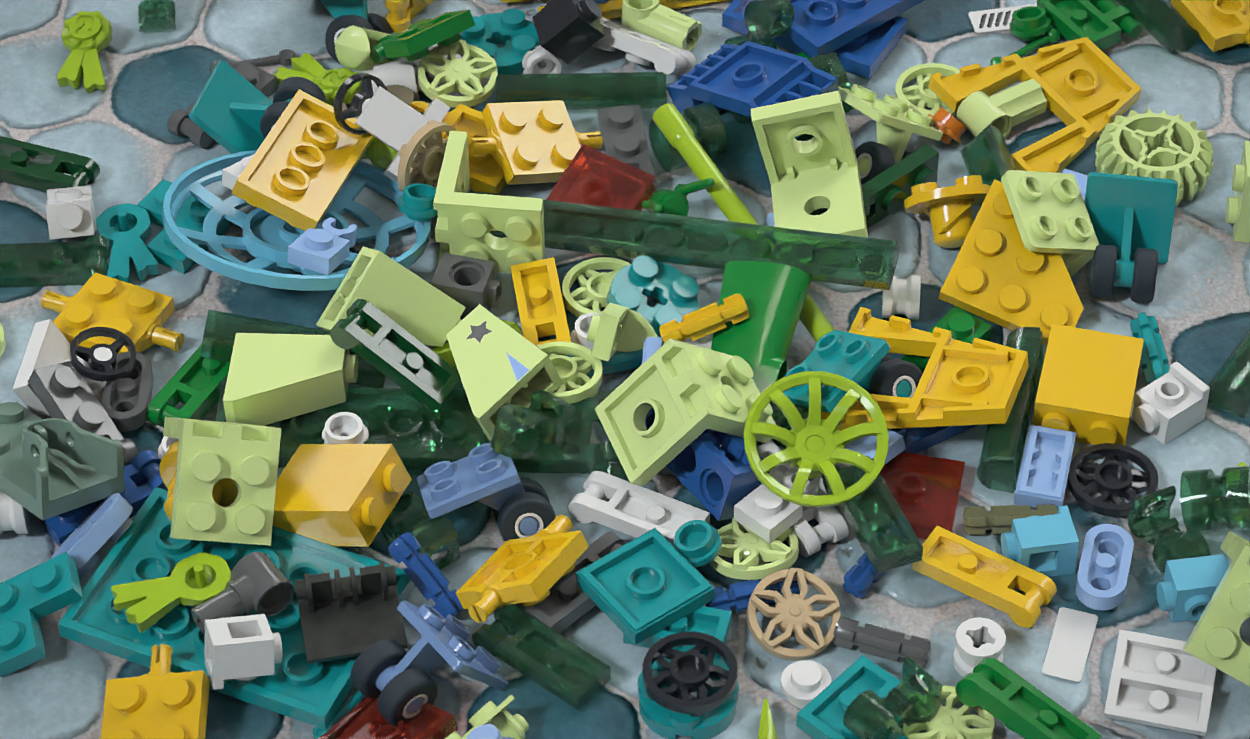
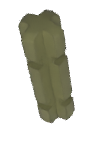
M1037 504L1036 509H1030V505L991 506V511H985L984 506L967 507L963 513L964 531L967 535H985V530H991L992 535L1011 532L1013 519L1057 514V507L1054 504Z

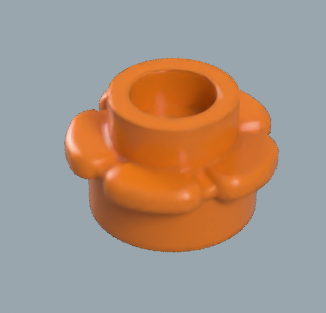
M940 107L934 116L928 115L932 117V126L943 132L940 140L948 145L952 139L958 143L962 141L960 137L967 127L943 107Z

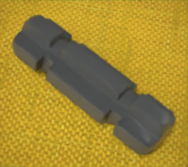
M845 617L839 618L833 633L835 636L833 643L836 646L853 650L854 646H858L861 653L896 662L899 661V658H904L905 664L918 668H924L930 657L931 642L926 638L912 635L910 639H906L903 632L868 623L865 624V627H860L859 621Z

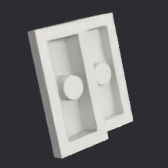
M1120 629L1104 717L1206 736L1216 668L1185 652L1183 647L1186 641Z

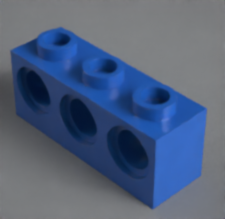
M653 407L646 415L645 424L647 430L652 426L655 419ZM706 429L666 465L718 521L734 518V505L762 484L749 465L744 449V439L740 436Z

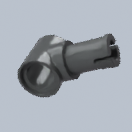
M253 552L243 557L235 565L231 573V581L226 584L227 588L207 602L191 609V613L196 625L205 635V620L238 617L242 615L249 616L255 612L265 614L266 617L279 614L291 603L295 595V588L265 553Z

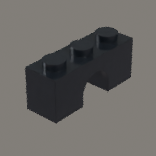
M540 0L546 6L532 17L541 47L566 64H570L605 36L600 21L602 13L594 0Z

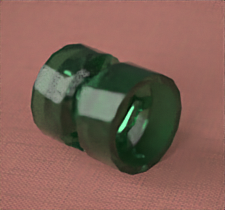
M705 102L684 109L682 113L683 118L693 130L695 138L708 156L714 158L725 154L727 150L726 131L715 106L710 102ZM653 119L650 120V142L654 155L662 169L670 172L688 166L678 150L673 148Z
M1250 466L1225 467L1221 475H1216L1211 468L1184 470L1182 472L1180 501L1183 521L1188 533L1216 531L1222 523L1229 530L1250 529Z

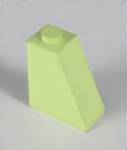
M363 246L316 325L330 332L340 319L347 318V310L354 301L364 299L376 306L424 345L443 347L444 343L448 341L446 334L461 321L460 317L466 307L381 251ZM363 329L372 337L375 335L368 329Z
M236 333L223 398L226 422L264 426L346 402L349 383L357 382V355H350L349 349L346 350L337 346L332 341L330 335Z

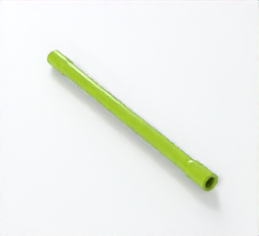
M667 103L660 106L653 114V121L671 146L678 150L699 180L708 178L715 180V184L712 187L706 188V191L756 260L788 265L695 138L693 130L675 105ZM807 293L799 319L817 342L822 336L835 329L810 294Z

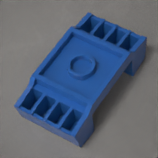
M746 41L741 46L724 43L720 46L721 49L714 54L708 55L706 60L696 64L694 69L687 74L681 75V78L675 83H670L666 86L673 104L683 118L697 126L703 125L723 109L751 117L752 108L839 90L838 78L815 68L807 58L750 41Z

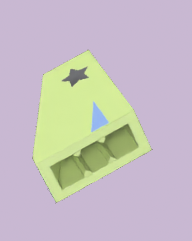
M480 304L446 334L473 415L489 441L495 443V445L500 443L564 383L545 352Z

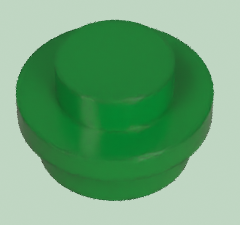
M1038 6L1023 7L1014 11L1012 14L1013 20L1009 24L1010 33L1023 41H1035L1051 29V19L1046 16L1045 9Z

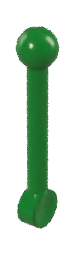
M1053 27L1041 38L1010 55L1018 54L1020 57H1023L1047 43H1057L1061 37L1060 31ZM1002 57L992 58L990 66L1000 64Z

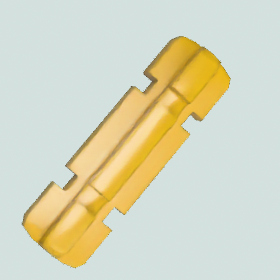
M736 293L724 298V304L718 306L717 302L683 315V321L679 323L674 319L662 324L659 330L664 344L669 339L686 343L685 340L691 337L692 341H695L726 328V322L732 321L734 325L748 319L750 316L749 309L743 296Z

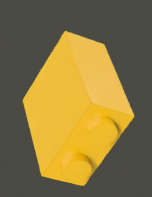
M1052 324L1035 400L1032 425L1076 432L1075 442L1091 445L1103 443L1125 445L1144 339Z
M301 444L277 478L273 526L331 546L369 547L412 478L393 444Z

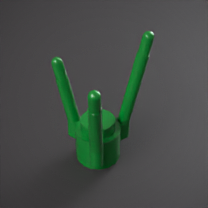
M713 178L702 179L686 185L678 184L674 190H657L651 195L649 200L643 201V209L648 210V214L654 221L670 225L673 232L680 233L711 255L718 253V249L685 226L683 222L689 213L687 195L712 187L715 184Z

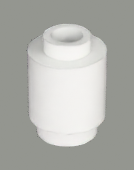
M406 60L375 64L373 69L363 71V73H368L381 79L385 86L396 84L408 87L414 94V101L419 100L418 92H421L422 89L418 82V66L414 67L413 61L406 62ZM371 80L373 93L375 94L378 87L375 84V82Z

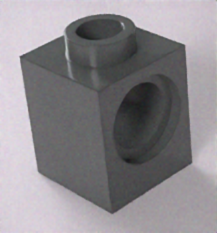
M448 253L442 254L430 284L466 307L460 317L461 320L479 304L489 312L491 307H498L502 293V282L496 281L494 261Z

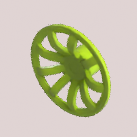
M804 371L791 374L767 387L752 404L746 418L743 435L744 449L749 465L758 480L770 492L785 501L800 506L817 508L836 506L850 501L865 492L877 479L884 467L889 442L885 417L872 396L854 381L841 375L824 371ZM808 384V418L802 419L796 407L783 392L796 386ZM821 384L836 387L847 392L827 420L821 418ZM770 401L774 402L781 409L791 426L790 431L775 424L758 422L763 410ZM859 401L867 410L873 422L857 424L840 431L838 427L850 408ZM755 436H767L778 440L786 446V449L775 452L760 461L756 449ZM877 436L876 452L873 460L859 452L844 449V446L861 437ZM786 463H791L792 467L799 468L791 490L778 483L768 472ZM837 463H847L862 469L866 474L857 483L845 490L840 475L834 466ZM824 476L832 491L830 495L821 496L803 494L808 478L817 479Z

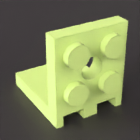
M839 90L752 108V123L771 184L776 242L781 256L784 258L868 241L859 165ZM801 134H811L814 136L808 141H797L795 139L796 136ZM820 208L828 209L823 214L810 215L814 210Z
M450 131L433 202L434 210L438 212L435 227L436 242H440L437 265L442 254L448 253L494 261L496 272L511 273L510 265L545 259L543 199L471 193L467 132ZM502 231L507 237H495L489 232Z
M669 339L595 408L630 484L644 486L706 429L743 437L747 415L752 404L760 395L752 379L754 376L753 370L743 358L717 352L708 347L703 348ZM770 403L763 410L758 422L776 425L772 417L773 410ZM653 407L655 419L652 426L647 430L645 424L646 415ZM755 436L756 441L768 443L772 439L767 436Z
M165 417L163 436L179 439L170 537L174 539L271 546L281 428ZM229 478L237 486V498L231 505L221 507L213 500L212 490L219 480Z
M1229 531L1220 548L1233 561L1183 649L1185 652L1250 686V643L1244 642L1240 637L1242 623L1250 618V542Z

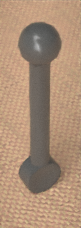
M284 49L279 52V55L244 61L256 67L276 63L290 66L292 65L291 58L295 57V52L290 49ZM215 61L210 65V73H212L215 66L221 61ZM243 61L232 62L228 64L233 69H235Z

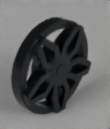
M1116 443L1097 444L1082 450L1073 458L1068 475L1069 490L1082 510L1110 517L1125 516L1128 519L1138 516L1139 512L1152 503L1157 493L1159 481L1157 470L1147 456L1132 447ZM1106 456L1100 464L1087 462L1096 457ZM1127 460L1137 464L1143 471L1130 469ZM1078 481L1086 486L1084 490L1080 487ZM1146 492L1142 497L1137 499L1136 494ZM1096 493L1101 494L1096 498L1091 497V495H1094ZM1120 497H1124L1129 503H1124ZM1108 498L1112 499V504L1106 503Z
M678 632L660 639L648 650L642 666L643 684L648 697L660 706L674 712L690 714L691 717L703 716L707 711L719 707L729 699L736 688L738 665L731 649L716 637L700 632ZM682 645H696L685 652L673 649ZM708 650V654H707V658H706V657L703 655V653H705V652ZM715 653L722 657L729 671L718 665H713ZM665 658L670 659L671 662L668 663ZM656 661L662 672L652 679L651 668ZM710 678H717L722 681H713ZM672 683L669 687L661 688L664 684ZM708 690L712 693L716 692L715 694L707 697ZM681 691V699L674 698ZM697 692L699 699L691 700L689 693Z

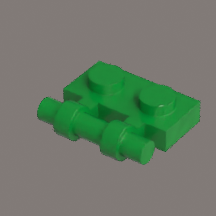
M1037 0V6L1044 8L1046 16L1051 19V26L1058 29L1060 34L1068 41L1088 37L1100 50H1104L1119 43L1121 33L1125 32L1129 37L1136 38L1143 30V26L1135 20V14L1128 7L1119 6L1113 0Z
M471 11L446 12L435 18L415 22L405 32L392 33L381 38L378 45L370 48L369 56L374 63H379L385 59L393 61L399 57H404L406 62L421 59L430 54L428 47L438 44V47H442L461 40L460 32L475 26Z

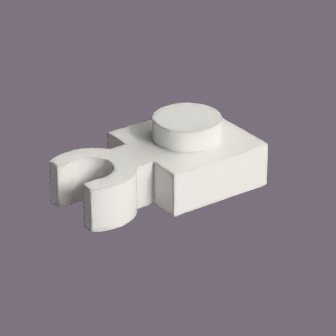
M793 467L783 474L781 485L791 490L799 468ZM815 479L810 481L805 486L803 494L818 496L819 481ZM763 484L734 505V520L768 543L774 541L799 521L803 515V506L785 501L770 492Z

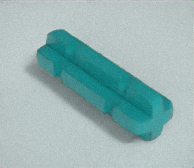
M1143 312L1137 315L1138 318L1131 320L1130 329L1133 337L1144 339L1140 364L1146 385H1149L1168 373L1170 365L1168 364L1169 361L1156 318L1154 316H1147Z

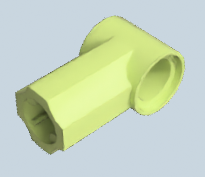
M622 0L623 26L689 52L695 48L702 32V23L659 4V0Z
M1030 79L990 97L981 91L974 92L961 102L956 115L958 121L967 127L985 146L992 147L1001 143L1008 136L1013 126L1046 112L1047 100L1042 92V86L1034 79Z

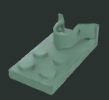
M18 402L1 403L0 490L41 520H46L124 491L123 445L119 439L111 440L80 429L74 422L65 419H42Z

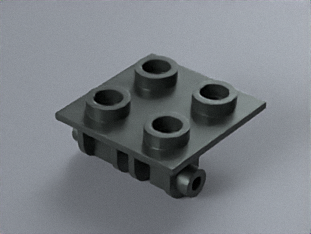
M379 562L375 566L359 568L360 575H355L354 567H349L348 577H340L339 569H334L335 579H330V573L310 576L308 573L304 574V579L295 581L308 664L356 657L370 645L384 639L395 640L404 649L408 648L402 614L397 610L400 602L396 587L397 579L394 565L385 567L384 562Z

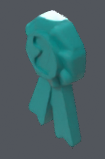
M130 203L106 208L98 216L96 225L102 243L113 246L107 276L130 283L131 262L140 281L145 280L148 275L159 274L158 262L143 242L151 234V222L147 210Z

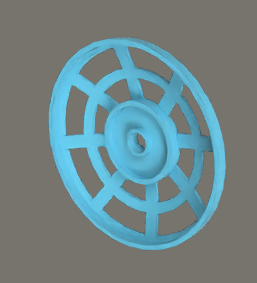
M257 150L224 155L200 163L185 171L173 181L165 193L162 219L168 237L185 256L218 274L245 283L276 289L323 291L337 290L350 269L347 268L325 275L287 263L288 246L305 232L304 230L293 227L286 221L260 208L252 210L247 215L238 210L250 205L245 200L232 196L223 201L205 188L209 184L222 180L223 169L241 161L245 157L255 154ZM359 161L316 229H322L323 221L331 217L336 219L335 229L348 228V222L341 216L343 212H347L368 226L357 229L356 242L375 239L376 245L374 249L386 255L389 249V234L414 226L416 230V243L399 257H390L405 268H408L423 255L429 243L431 219L425 222H418L404 215L383 222L373 211L355 202V198L364 187L381 193L397 205L399 197L403 194L398 189L399 183L397 184L383 175L386 170ZM190 196H193L211 209L204 219L202 232L176 225L178 211ZM225 218L243 228V237L216 235V230L220 222ZM194 243L207 245L215 255L208 253ZM224 248L247 250L256 259L244 263L230 255ZM349 252V257L342 263L352 265L358 254ZM277 266L301 272L303 275L283 274L267 270Z

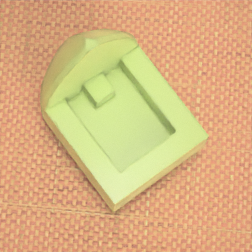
M354 25L347 27L335 41L338 61L344 67L362 72L373 69L375 64L393 62L385 59L379 63H374L369 56L370 48L378 45L381 38L390 34Z
M609 303L601 315L594 314L589 327L587 341L594 342L591 357L609 361L616 351L631 352L641 350L644 347L646 337L658 336L649 322L638 312L628 307Z

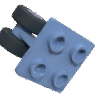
M505 442L496 445L495 443L481 444L469 452V456L452 463L450 461L435 463L428 467L423 475L417 477L421 495L431 519L474 501H479L492 508L504 541L538 534L540 530L545 529L556 517L544 488L533 479L519 477Z
M404 600L397 607V610L422 635L408 653L395 640H380L370 645L358 656L350 673L351 682L365 697L378 698L377 708L379 713L391 726L396 728H403L414 724L431 709L438 695V687L428 673L447 663L455 671L503 691L509 684L497 671L501 667L499 660L482 646L475 648L467 638L471 635V632L462 622L450 614L444 618L438 611L426 603L421 607H417Z

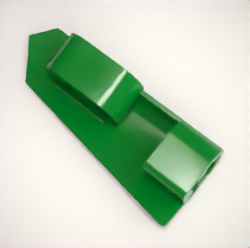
M729 261L725 265L718 306L724 304V298L738 293L743 296L750 316L748 319L734 325L732 321L726 322V328L714 332L711 349L743 358L752 368L754 374L752 379L761 394L775 381L784 378L787 374L786 357L811 284V278L806 272L789 265L762 261ZM770 401L773 410L772 417L774 419L777 405Z

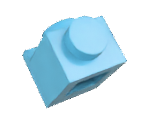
M1067 505L1058 506L1057 514L1013 519L1011 532L1001 534L1003 556L1047 577L1075 574L1079 539Z
M1225 554L1169 560L1166 562L1163 581L1157 583V600L1161 611H1168L1171 623L1188 620L1199 621L1229 568Z

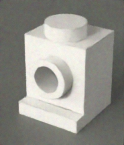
M91 185L47 190L48 200L45 207L50 240L95 235L97 225Z
M1176 361L1170 365L1168 373L1135 393L1131 418L1143 431L1150 433L1165 445L1205 419L1210 387Z
M265 614L205 620V666L213 690L224 689V680L227 679L248 681L258 676L274 675V663L282 662V642L279 632L272 633Z

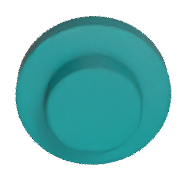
M422 183L406 186L403 194L398 199V209L413 221H429L432 217L438 215L437 210H434L433 207L436 188Z
M692 520L678 528L674 536L673 546L694 567H698L711 562L719 554L722 540L716 528L705 521Z

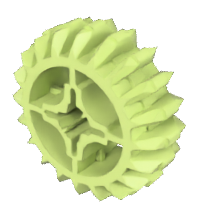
M1149 108L1146 109L1144 114L1130 110L1127 117L1116 115L1114 123L1106 124L1096 144L1095 166H1097V173L1176 180L1178 182L1175 206L1177 207L1182 199L1192 201L1197 192H1203L1209 175L1212 174L1213 150L1212 143L1207 140V132L1198 130L1196 121L1184 122L1182 114L1170 116L1167 115L1166 110L1162 113H1153Z

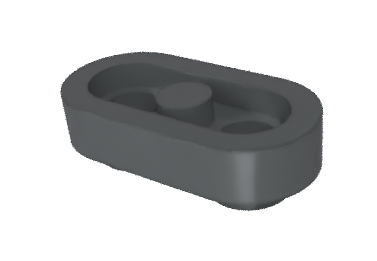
M129 352L117 354L116 366L113 371L124 367L131 358ZM136 352L133 369L126 376L118 380L108 381L105 387L102 388L100 403L121 432L135 430L147 421L146 412L152 398L154 377L151 361L147 356Z

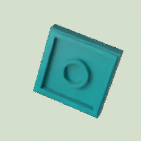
M656 528L651 529L576 572V584L634 645L639 644L715 599V587Z

